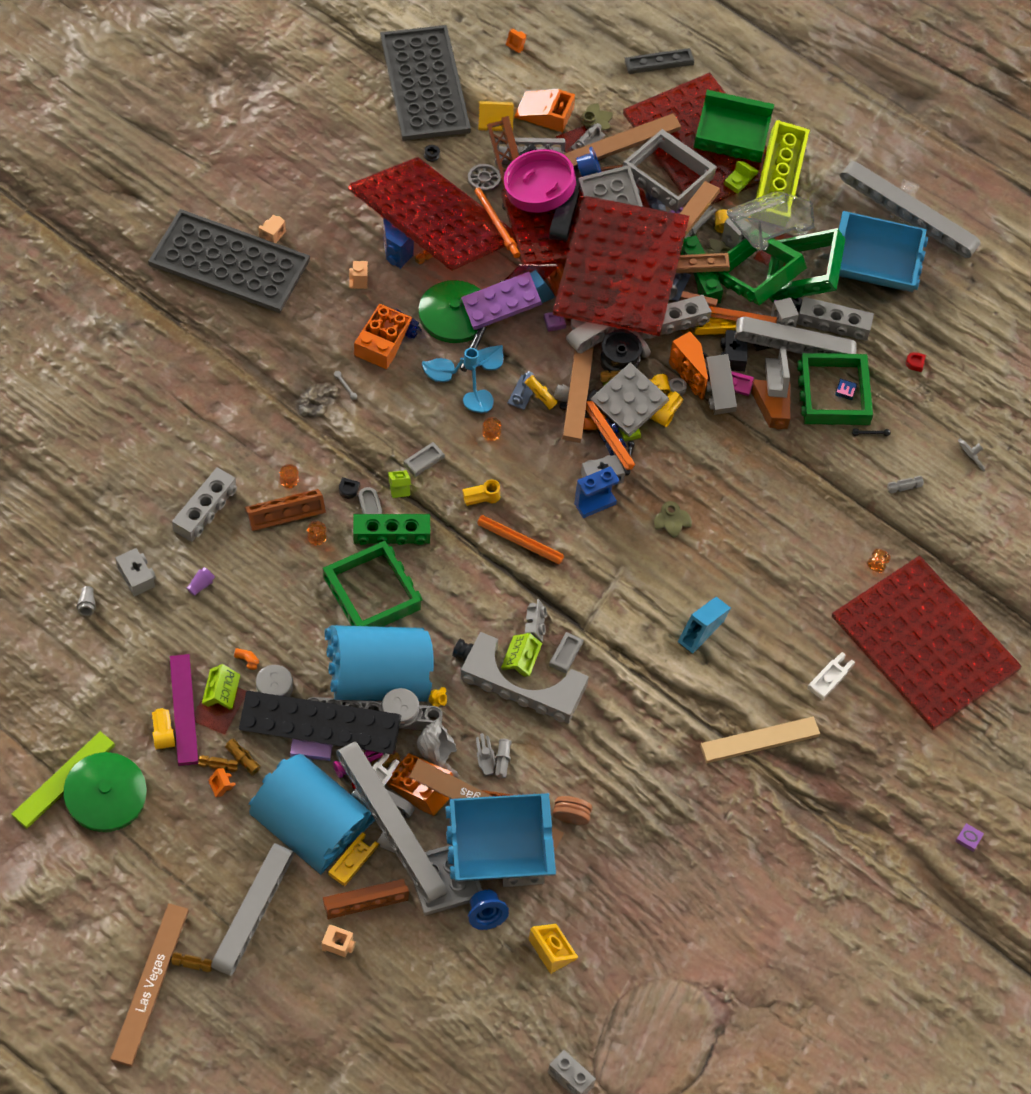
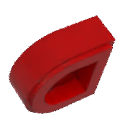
M917 352L910 353L906 358V366L910 370L922 373L926 355Z

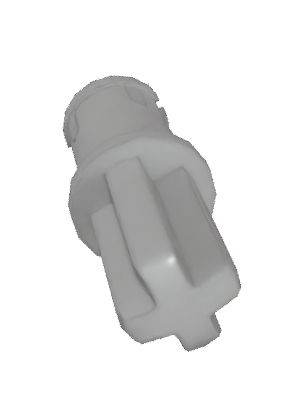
M509 739L499 740L498 754L495 756V776L499 779L506 778L508 763L511 761L509 754L512 742Z

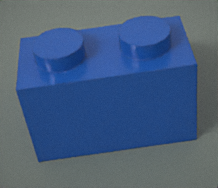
M385 216L383 218V242L386 260L391 265L401 269L414 255V233Z

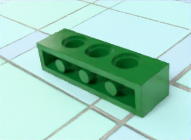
M353 514V542L360 545L378 544L386 541L387 544L398 545L430 544V514Z

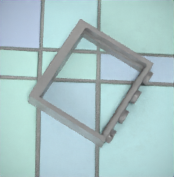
M663 129L623 163V166L630 165L635 183L640 188L675 212L694 196L705 181L709 183L714 178L717 168ZM659 147L701 176L679 196L636 167Z

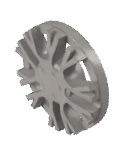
M479 164L471 168L468 173V183L472 186L473 190L481 188L483 193L484 191L492 192L500 184V173L492 165Z

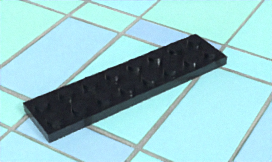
M246 690L239 730L345 747L353 742H357L364 751L394 755L402 715Z

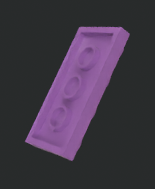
M530 272L461 297L474 330L542 305Z

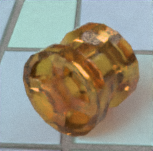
M494 417L485 419L482 431L485 439L494 441L500 437L501 422L499 419Z
M287 464L280 469V482L283 487L293 488L299 483V471L296 466Z
M320 521L311 522L307 527L308 541L313 545H321L326 541V526Z
M875 549L867 565L871 570L882 573L885 571L886 564L889 563L891 557L886 551Z

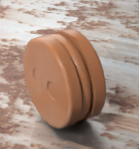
M570 796L556 798V805L552 813L556 819L575 825L589 823L590 813L592 812V805L589 802Z

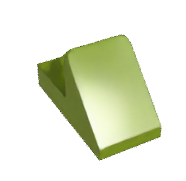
M737 161L735 170L724 181V185L738 194L758 174V170L746 162Z
M407 470L388 472L392 498L410 496L411 478Z

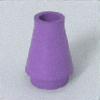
M203 567L197 571L186 589L195 596L212 584L215 576L207 568Z

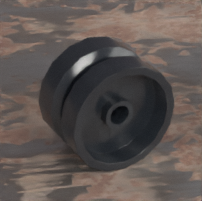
M615 330L609 333L603 340L600 362L604 371L611 373V371L622 370L629 363H632L638 369L642 353L640 339L632 332L626 330Z

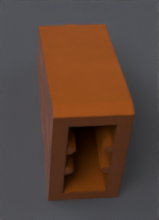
M754 379L751 393L769 428L788 429L790 422V382L787 398L768 396L767 380Z

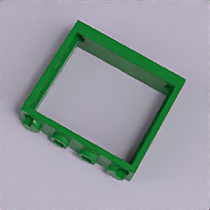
M838 228L777 240L797 252L828 246L832 247L827 275L790 281L769 298L771 302L837 291L846 240ZM772 255L767 279L784 266L783 261Z
M756 230L727 252L730 270L717 271L715 274L719 282L727 289L735 291L739 296L742 295L749 302L761 305L807 269L803 254ZM759 249L786 263L784 267L755 289L728 274Z
M802 353L801 359L797 361V371H800L798 386H801L802 390L799 393V400L803 402L800 414L804 416V424L870 425L873 417L868 355ZM809 367H858L861 410L812 409Z
M386 541L323 568V578L351 626L384 627L421 610V594L419 591L414 590L412 579L410 576H406L402 562L397 561L393 547L388 546ZM384 555L410 600L362 621L336 575Z

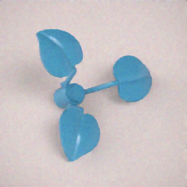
M502 345L480 350L475 348L466 349L464 358H460V362L455 369L453 362L445 358L422 361L425 374L436 382L450 381L452 374H455L461 365L464 364L466 369L472 370L474 391L464 395V406L470 411L487 413L492 409L494 400L491 393L487 390L477 392L476 367L482 366L485 370L499 369L503 364Z

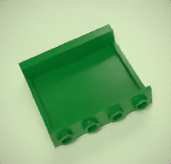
M707 90L693 148L761 163L774 104Z

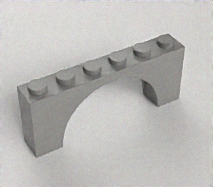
M480 632L461 668L460 679L467 684H475L484 691L499 694L503 699H511L520 706L535 709L539 714H547L559 722L569 724L588 685L589 676L570 669L565 678L552 687L541 690H527L517 687L506 680L497 667L495 653L498 648V639Z

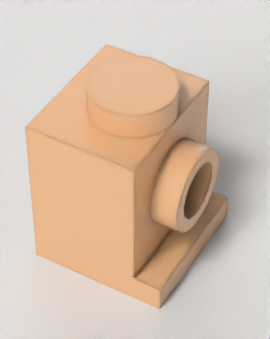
M272 215L269 220L265 221L263 226L260 225L258 227L259 238L277 243L286 232L285 220L280 216Z
M353 261V268H349V288L367 289L368 261Z
M329 925L322 941V951H329L346 958L347 953H352L356 941H353V933Z

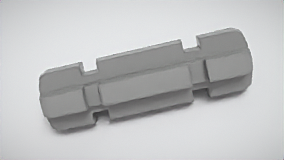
M916 476L914 479L898 480L897 483L895 481L889 482L887 489L889 493H896L897 490L899 492L913 489L914 486L918 488L923 486L924 480L922 476Z

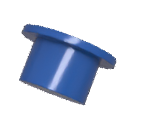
M589 147L590 153L576 158L582 177L602 172L593 147Z
M493 890L479 891L470 899L471 910L468 915V921L472 927L478 930L495 928L501 925L509 915L508 906L505 902L499 900L497 893Z

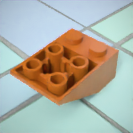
M559 89L526 91L514 118L563 133L574 109L575 94Z
M379 303L354 342V356L388 369L396 356L412 317Z
M688 332L672 341L669 364L672 369L680 374L681 379L687 382L692 392L703 400L708 375L702 345L691 332Z
M408 753L392 772L393 775L386 785L419 810L435 816L450 798L409 778L417 760L421 758ZM421 759L422 761L453 776L451 771H448L442 767H439L435 764H432L426 760Z

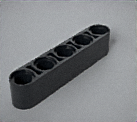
M576 178V187L572 196L555 209L549 240L568 241L581 193L578 178Z

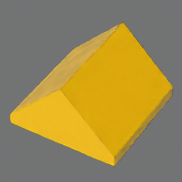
M479 101L478 130L488 131L487 124L501 121L502 117L509 116L513 131L514 103ZM502 126L492 128L493 131H503Z
M557 924L534 926L530 929L529 941L550 974L578 958Z

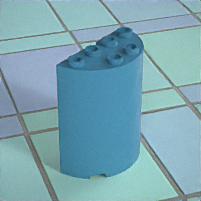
M843 211L838 229L846 240L839 276L912 293L914 289L918 290L919 276L923 267L922 262L926 251H923V247L926 248L928 237H926L927 229Z
M331 625L325 629L324 637L325 640H328L326 654L332 660L328 667L329 675H332L330 688L331 692H334L335 700L383 701L385 695L391 690L403 688L413 692L418 701H428L432 688L429 673L434 670V658L429 632L424 631V628Z
M297 754L288 760L283 759L280 761L277 769L272 774L268 773L264 777L263 785L249 802L251 806L249 814L320 875L345 851L351 842H354L375 821L367 807L303 754Z
M549 793L450 799L449 806H446V818H450V826H447L446 832L447 844H451V846H448V864H452L450 867V879H454L456 882L556 875Z

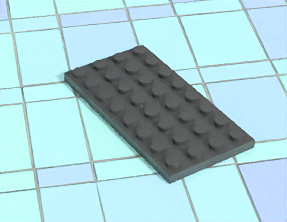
M447 25L380 32L402 141L471 133Z
M180 209L148 263L151 267L280 313L307 267L310 256Z

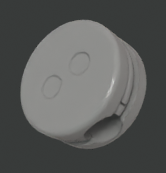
M266 666L257 674L256 691L290 697L293 691L292 675L283 666Z
M398 688L391 690L383 698L382 712L402 715L399 728L409 727L417 720L419 715L418 698L407 689Z

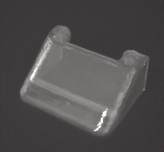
M772 192L727 210V216L749 243L760 251L767 249V240L792 230H796L797 234H806L809 230L815 228L813 202L784 192Z

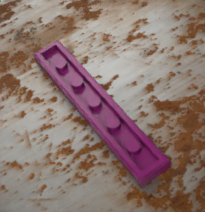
M190 654L170 656L178 766L198 764V749Z

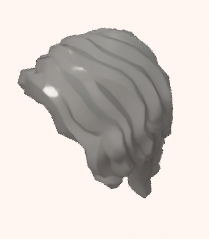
M436 719L435 722L426 725V728L422 729L421 735L417 740V747L428 762L451 771L454 777H458V772L446 763L451 752L457 751L456 744L447 733V729L441 724V721Z

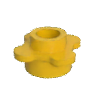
M440 687L439 690L433 689L430 692L429 702L432 706L439 707L447 704L445 687Z

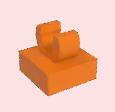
M512 29L509 31L505 45L520 53L523 51L527 34Z
M224 768L217 769L208 780L215 797L223 796L227 790H232L236 785L235 782L230 783L229 779L232 775L226 773Z

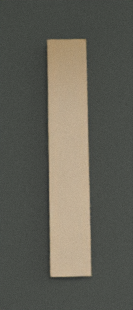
M813 716L701 743L700 747L707 764L820 736V732Z

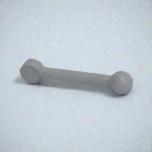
M335 371L334 377L340 380L350 394V398L356 400L357 394L353 393L343 380L341 372Z

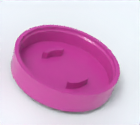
M538 149L524 153L511 162L504 174V185L508 199L517 208L528 212H545L561 206L572 196L576 187V177L571 161L564 154L555 150Z

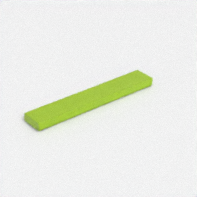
M99 731L12 813V817L28 829L64 795L66 777L76 763L89 755L109 752L115 747V743Z

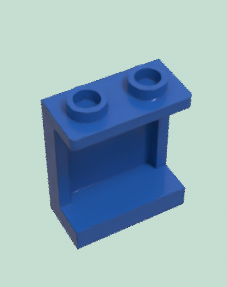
M611 466L577 480L574 505L582 518L616 505L617 500L612 494V486L619 483V478Z

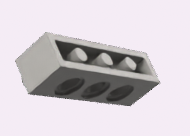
M704 295L638 311L636 312L634 324L643 339H651L658 335L670 334L681 329L686 330L693 326L704 325L709 322L712 311Z
M803 297L797 324L867 341L874 313Z
M217 467L173 519V531L191 542L196 537H199L207 523L209 524L213 521L216 512L225 506L229 496L235 494L237 490L236 478Z

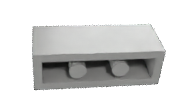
M728 354L706 357L705 365L708 375L706 389L707 392L711 393V398H709L710 410L713 409L714 415L736 412L737 403Z

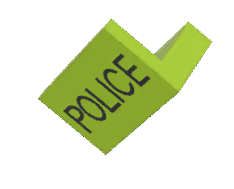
M531 633L514 635L501 669H515L523 677L530 676L542 643Z
M224 664L210 669L202 704L209 707L219 703L231 710L241 674Z

